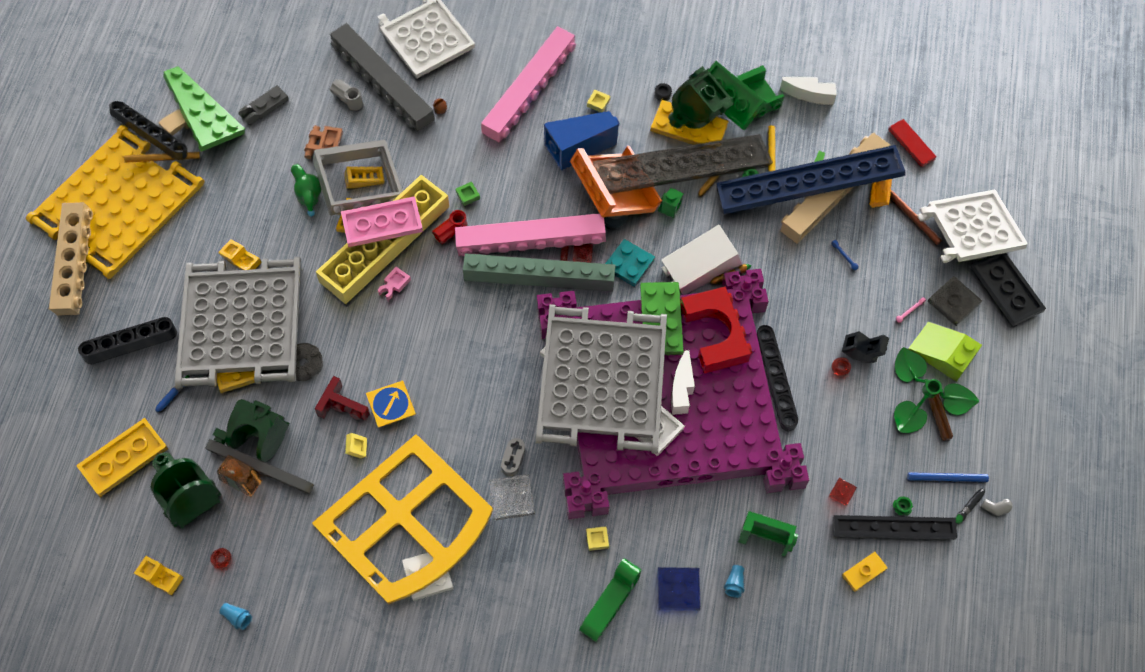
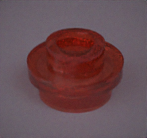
M840 357L833 361L831 368L836 375L845 376L850 372L851 364L848 359Z
M225 548L216 549L210 557L211 564L217 569L226 568L232 560L231 553ZM219 557H225L224 561L218 562Z

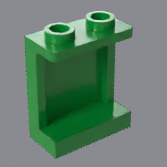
M748 511L738 542L746 545L750 534L782 544L784 548L781 556L786 557L788 551L792 552L796 544L798 534L795 531L797 526Z

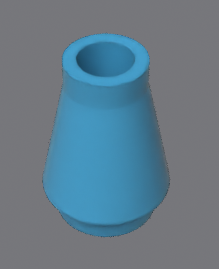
M740 565L732 566V570L724 585L725 593L728 596L738 598L744 593V567Z
M228 603L223 604L219 611L236 629H246L252 620V615L249 614L248 610L232 606Z

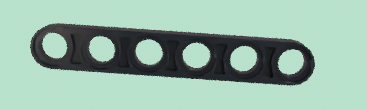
M114 101L110 103L109 110L112 117L172 158L182 160L187 157V146L124 102Z
M762 325L757 330V338L779 424L783 430L792 431L798 424V415L773 328L768 325ZM767 331L770 337L762 338L760 332ZM772 348L775 354L767 355L764 350ZM777 365L780 371L774 373L770 371L769 366ZM776 382H781V383H783V384H784V389H783V390H778V389H776V388L774 387V383H776ZM785 399L789 402V406L783 408L779 405V401ZM784 418H792L794 420V424L786 425L784 423Z

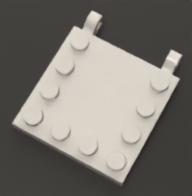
M422 0L423 5L392 21H389L384 13L378 16L381 26L380 32L416 79L475 48L474 41L441 0Z
M996 190L929 202L928 207H921L920 211L922 214L917 215L920 221H926L933 216L950 248L943 249L945 255L940 256L943 263L950 262L954 258L961 262L1026 249L1028 245Z

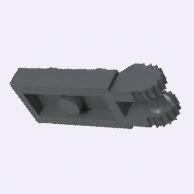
M276 85L249 105H245L238 113L241 117L247 116L245 121L250 125L284 104L289 98Z

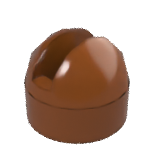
M438 98L434 101V112L443 114L447 111V103L444 99Z

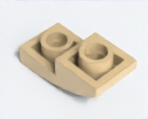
M180 109L158 122L159 126L172 136L183 127L189 128Z

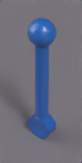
M833 240L831 242L832 246L838 249L850 263L853 270H857L858 264L849 258L839 246L837 240Z

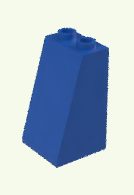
M610 111L547 122L544 124V145L562 171L572 166L570 160L577 149H584L587 156H591L617 145L618 127L620 124L617 117H613Z

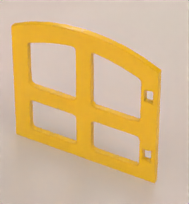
M415 434L312 522V524L388 604H391L423 590L451 570L478 540L489 521L493 508ZM416 455L432 473L402 500H396L380 482L409 456ZM442 485L448 486L473 511L459 535L447 548L443 547L411 515L413 510ZM365 494H370L386 510V514L356 540L350 541L334 524V521ZM396 525H401L433 557V561L413 574L391 583L365 557V553ZM335 531L342 537L338 542L330 536ZM375 573L382 579L378 585L371 578Z

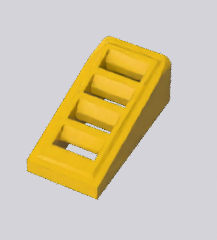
M346 167L344 173L346 189L384 184L382 167ZM373 173L377 174V179H374Z

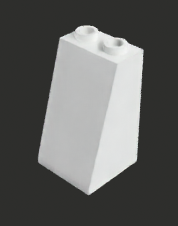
M720 225L715 226L661 259L664 264L661 267L667 277L669 275L672 277L673 281L671 282H679V290L682 295L710 283L713 278L742 265L738 252Z

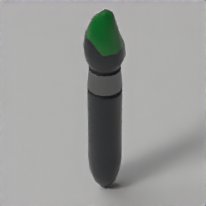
M984 488L978 490L963 509L957 513L955 518L956 524L963 522L966 516L985 495Z

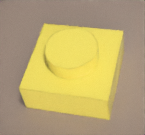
M594 90L587 102V107L604 112L610 101V96Z
M353 433L347 434L345 454L361 459L366 457L367 438Z
M607 527L586 529L589 551L609 549Z

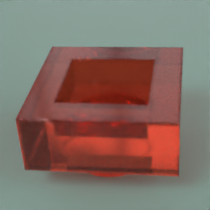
M839 477L829 496L847 506L857 487Z

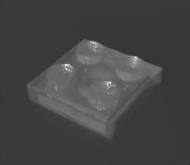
M529 474L489 480L494 521L535 515Z

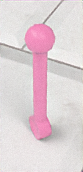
M924 297L921 298L918 303L904 314L897 316L896 321L901 323L903 318L922 305L926 299Z

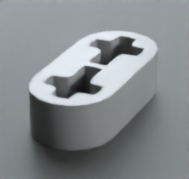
M511 439L507 444L501 462L502 472L507 476H513L519 471L525 453V444L521 439ZM519 445V449L516 451V454L514 455L512 447ZM512 459L514 467L508 470L506 465H509Z

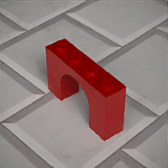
M726 286L681 297L680 307L686 323L703 318H716L722 321L729 330V337L725 341L699 349L698 358L704 374L747 363L752 354L751 345L745 339V329L743 326H740L738 321L739 313L737 309L733 308V297L731 293L727 292Z

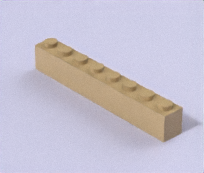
M873 132L869 137L865 136L860 142V146L858 148L854 147L849 155L887 147L890 144ZM854 187L805 197L801 204L798 203L794 207L790 215L787 214L782 219L780 231L798 244Z

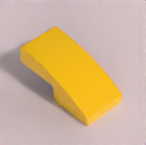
M231 239L218 252L240 270H253L262 263L260 258L249 253L244 246Z
M145 556L134 572L141 579L171 596L183 580L180 574L166 568L148 556Z

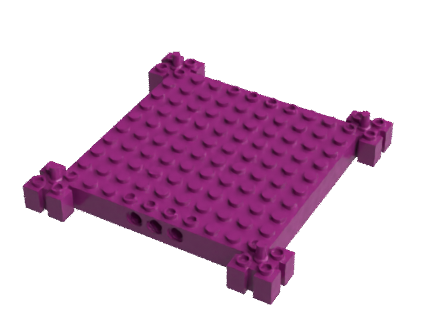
M761 269L746 270L744 276H740L739 271L724 273L722 279V287L726 286L727 292L731 293L733 297V308L737 309L739 313L738 321L740 326L744 327L746 342L750 343L752 348L749 362L704 374L698 358L699 349L725 341L729 337V330L722 321L716 318H703L686 323L681 311L683 354L689 350L695 386L693 395H688V413L673 415L685 426L683 431L658 456L652 453V451L617 450L618 435L578 432L577 446L582 477H580L579 471L563 473L568 520L584 518L586 511H592V516L607 515L609 513L608 495L758 475H764L763 480L766 494L782 492L785 485H789L790 491L806 488L809 476L806 465L801 466L804 460L801 443L785 445L782 450L752 314L766 312L769 302L766 288L762 289L764 279ZM575 291L559 292V298H552V293L537 295L538 318L540 319L542 339H546L550 304L556 305V307L583 309V307H576ZM693 294L680 295V302H681V297H685V296H689V295H693ZM641 300L584 306L589 308L588 320L627 323L628 311L642 314ZM555 315V317L582 319V317ZM633 321L635 324H642V322ZM664 355L661 406L671 415L672 387L678 364L683 355ZM624 436V441L640 442L636 437Z

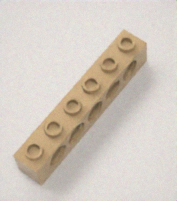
M84 202L62 203L49 310L57 316L79 315L80 308L82 307L81 296L85 286L83 279L84 272L87 269L86 255L89 252L88 237L91 235L90 220L93 218L92 210Z

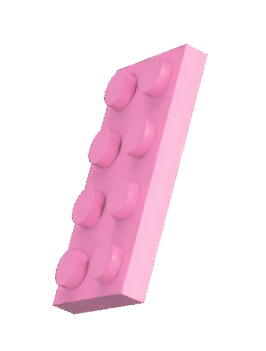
M415 197L341 212L348 247L423 232Z

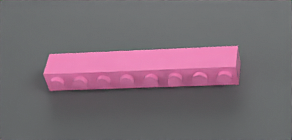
M557 26L482 121V134L499 143L509 135L510 129L518 123L522 113L527 112L529 104L537 99L540 90L547 86L548 80L556 74L560 64L563 65L567 55L574 51L576 47L574 34Z
M600 214L455 227L458 256H465V253L487 255L495 252L507 253L516 250L526 251L527 249L541 250L547 247L561 248L568 245L581 246L589 243L600 244L606 242L604 217H601Z

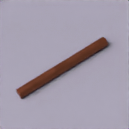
M891 190L890 199L936 245H939L942 239L924 221H920L917 214Z

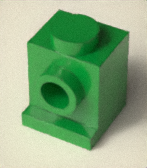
M670 188L667 193L663 194L658 211L675 218L682 205L684 193Z

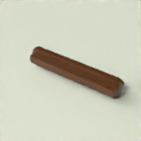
M938 393L934 398H928L941 438L943 441H947L953 438V433Z

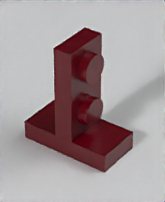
M333 376L315 407L317 416L325 419L332 406L338 412L342 413L344 411L349 413L356 420L363 419L367 421L370 416L368 407L339 395L343 387L341 379Z

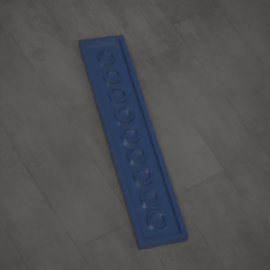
M896 145L722 181L716 183L723 213L727 214L905 176V168Z

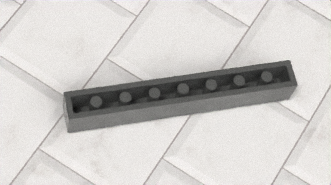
M347 23L330 33V44L333 49L338 50L343 59L349 61L356 72H360L367 83L370 82L373 85L376 93L381 94L386 103L392 105L399 116H403L411 128L414 127L417 131H420L435 120L433 109Z

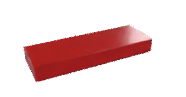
M904 119L889 126L888 130L921 168L936 159L937 156Z

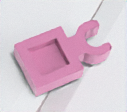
M395 267L384 279L386 285L379 287V295L387 291L386 300H390L393 297V292L397 291L400 293L411 281V277L398 267Z

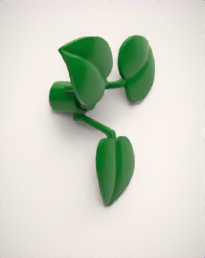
M905 347L901 348L895 360V373L897 377L906 383L914 379L916 382L925 383L922 388L924 397L917 406L911 401H903L896 406L894 420L899 432L913 433L920 430L926 424L928 416L926 411L920 409V406L927 398H934L938 393L944 399V409L952 415L965 414L979 403L977 396L960 384L952 383L946 385L943 395L942 385L937 379H918L926 373V361L922 356Z

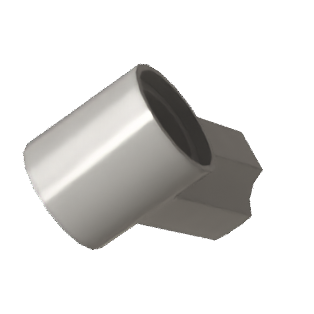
M336 79L332 82L330 92L344 101L350 110L357 111L363 107L361 93L358 88L350 87L341 79Z

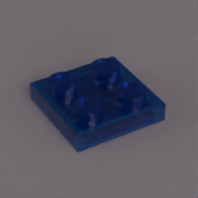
M658 567V610L700 611L699 568Z

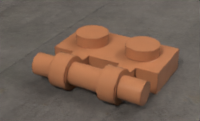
M313 126L309 133V142L304 149V157L311 159L314 150L339 146L343 135L342 128L325 126L322 132L319 126Z

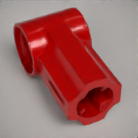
M462 210L453 211L449 219L432 231V234L439 243L444 244L455 235V227L468 226L465 212Z

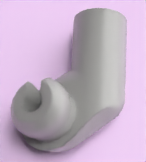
M985 499L981 508L996 516H1000L1012 510V502L1009 499H1003L1001 502L993 503Z

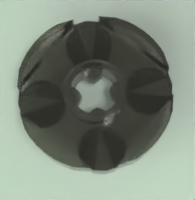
M309 343L297 344L296 380L308 381L321 372L323 358L317 346ZM306 358L308 362L301 366L299 361Z

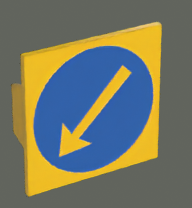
M403 380L366 393L378 428L416 415Z

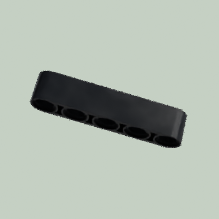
M161 317L86 340L79 345L78 352L87 364H96L170 341L176 337L177 330L170 318Z

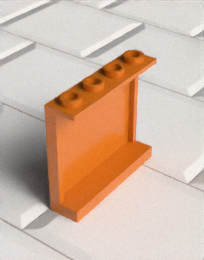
M627 146L622 154L587 156L584 149H577L570 160L601 217L654 213L662 201L630 146Z

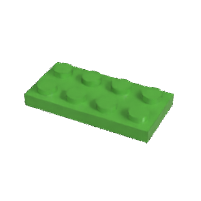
M679 282L641 283L642 314L660 316L661 314H667L664 355H683ZM642 322V324L660 326V323Z

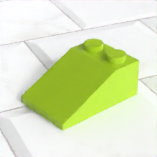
M927 322L908 350L919 354L926 363L957 382L978 353L982 344L964 333Z

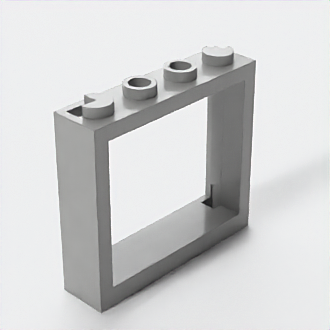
M386 140L314 150L313 163L329 215H341L342 211L390 202L403 192ZM380 156L392 193L334 202L323 165Z

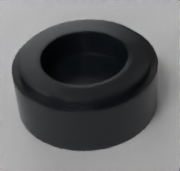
M666 83L658 84L654 92L656 99L660 101L669 100L672 96L671 86Z

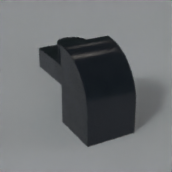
M860 331L845 336L842 352L852 359L865 363H875L879 356L886 354L889 338L885 335L869 338Z

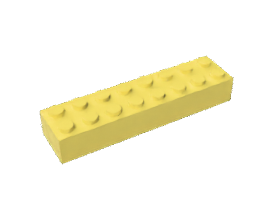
M422 175L393 200L415 197L423 231L449 208L448 195ZM422 232L348 247V243H346L316 271L318 281L343 303L347 304Z

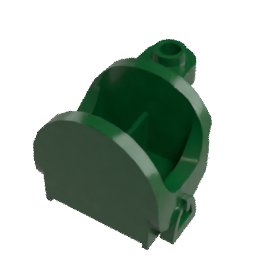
M700 67L673 94V112L668 116L672 127L680 129L685 125L694 129L702 128L717 116L723 115L734 104L731 101L733 97L731 98L708 71L709 68Z
M240 399L230 415L227 431L215 428L212 435L215 436L214 441L223 445L226 443L232 449H237L249 438L256 436L259 438L256 457L262 462H267L279 449L290 423L284 421L285 418L270 411L271 407L257 400L251 403Z
M167 452L160 453L154 458L152 465L157 473L151 481L150 489L154 498L164 510L163 514L169 519L174 528L180 525L183 529L186 524L216 503H220L218 497L222 494L215 486L214 481L207 477L194 460L189 458L175 460Z

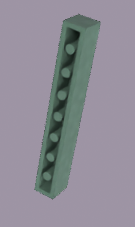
M465 253L463 276L464 281L613 292L615 265Z

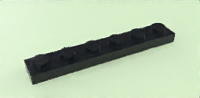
M833 516L834 537L955 540L957 538L955 518Z

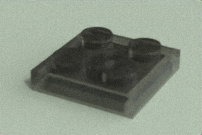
M953 276L927 302L957 326L983 300Z

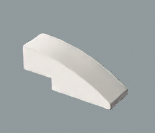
M782 77L780 85L782 92L807 102L834 105L837 95L835 83H818L817 77Z
M689 350L684 352L675 373L671 395L672 415L688 413V395H693L695 386Z

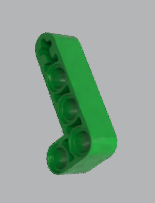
M623 558L614 572V577L581 624L579 631L597 642L637 584L642 569Z

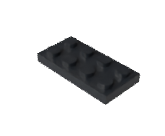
M1007 253L988 256L971 265L974 273L1012 326L1045 311L1046 307Z

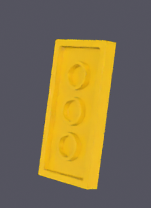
M664 100L661 101L650 128L651 132L718 152L729 123L728 120L716 117L709 124L699 129L689 128L685 125L678 129L672 127L669 123L668 116L673 112L672 103Z
M143 418L76 466L98 496L102 497L154 460L158 454L168 450V447L149 422Z

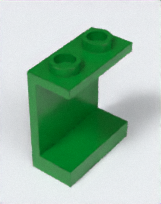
M763 65L736 76L767 102L756 117H762L767 112L778 110L784 100V94L776 96L765 80L767 70Z

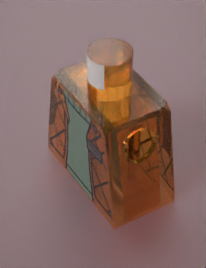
M231 455L225 458L217 470L220 481L252 497L262 482V479L251 466Z

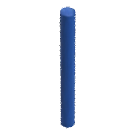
M908 472L907 479L917 481L988 482L989 475Z

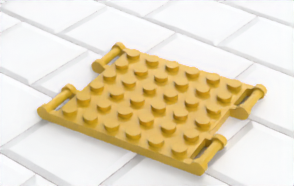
M121 125L118 127L117 132L34 212L27 214L26 221L30 224H35L48 233L51 239L57 240L62 203L84 202L93 213V218L90 220L91 235L88 237L89 252L86 255V262L101 271L104 277L111 279L204 185L205 180L190 173L177 161H174L168 170H165L154 161L125 163L124 155H143L150 149L151 143L140 139L130 132L126 126ZM124 137L128 138L133 143L138 145L139 148L137 150L134 149L132 146L124 142L122 139ZM179 173L193 184L189 186L175 175ZM44 216L57 227L52 228L39 218ZM97 254L110 263L111 266H105L93 256Z

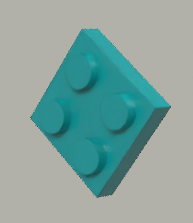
M623 239L605 264H614L615 276L636 287L655 261V256Z

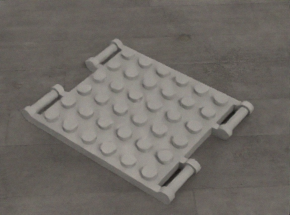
M300 257L287 260L262 259L261 269L226 271L225 261L211 264L186 263L175 373L176 389L183 388V386L197 385L215 387L217 386V373L255 371V384L288 380L289 382H296ZM288 369V373L262 374L263 370ZM209 373V377L183 378V375Z
M550 304L536 443H563L576 447L578 432L618 435L617 450H644L658 454L667 314H661L660 316L636 314L634 311H628L627 323L588 320V307L576 309L556 307V305ZM555 315L582 317V319L555 317ZM633 321H638V322H650V323H660V326H658V325H647V324H635V323H633ZM543 429L571 431V436L543 434ZM624 436L653 439L652 443L624 441Z

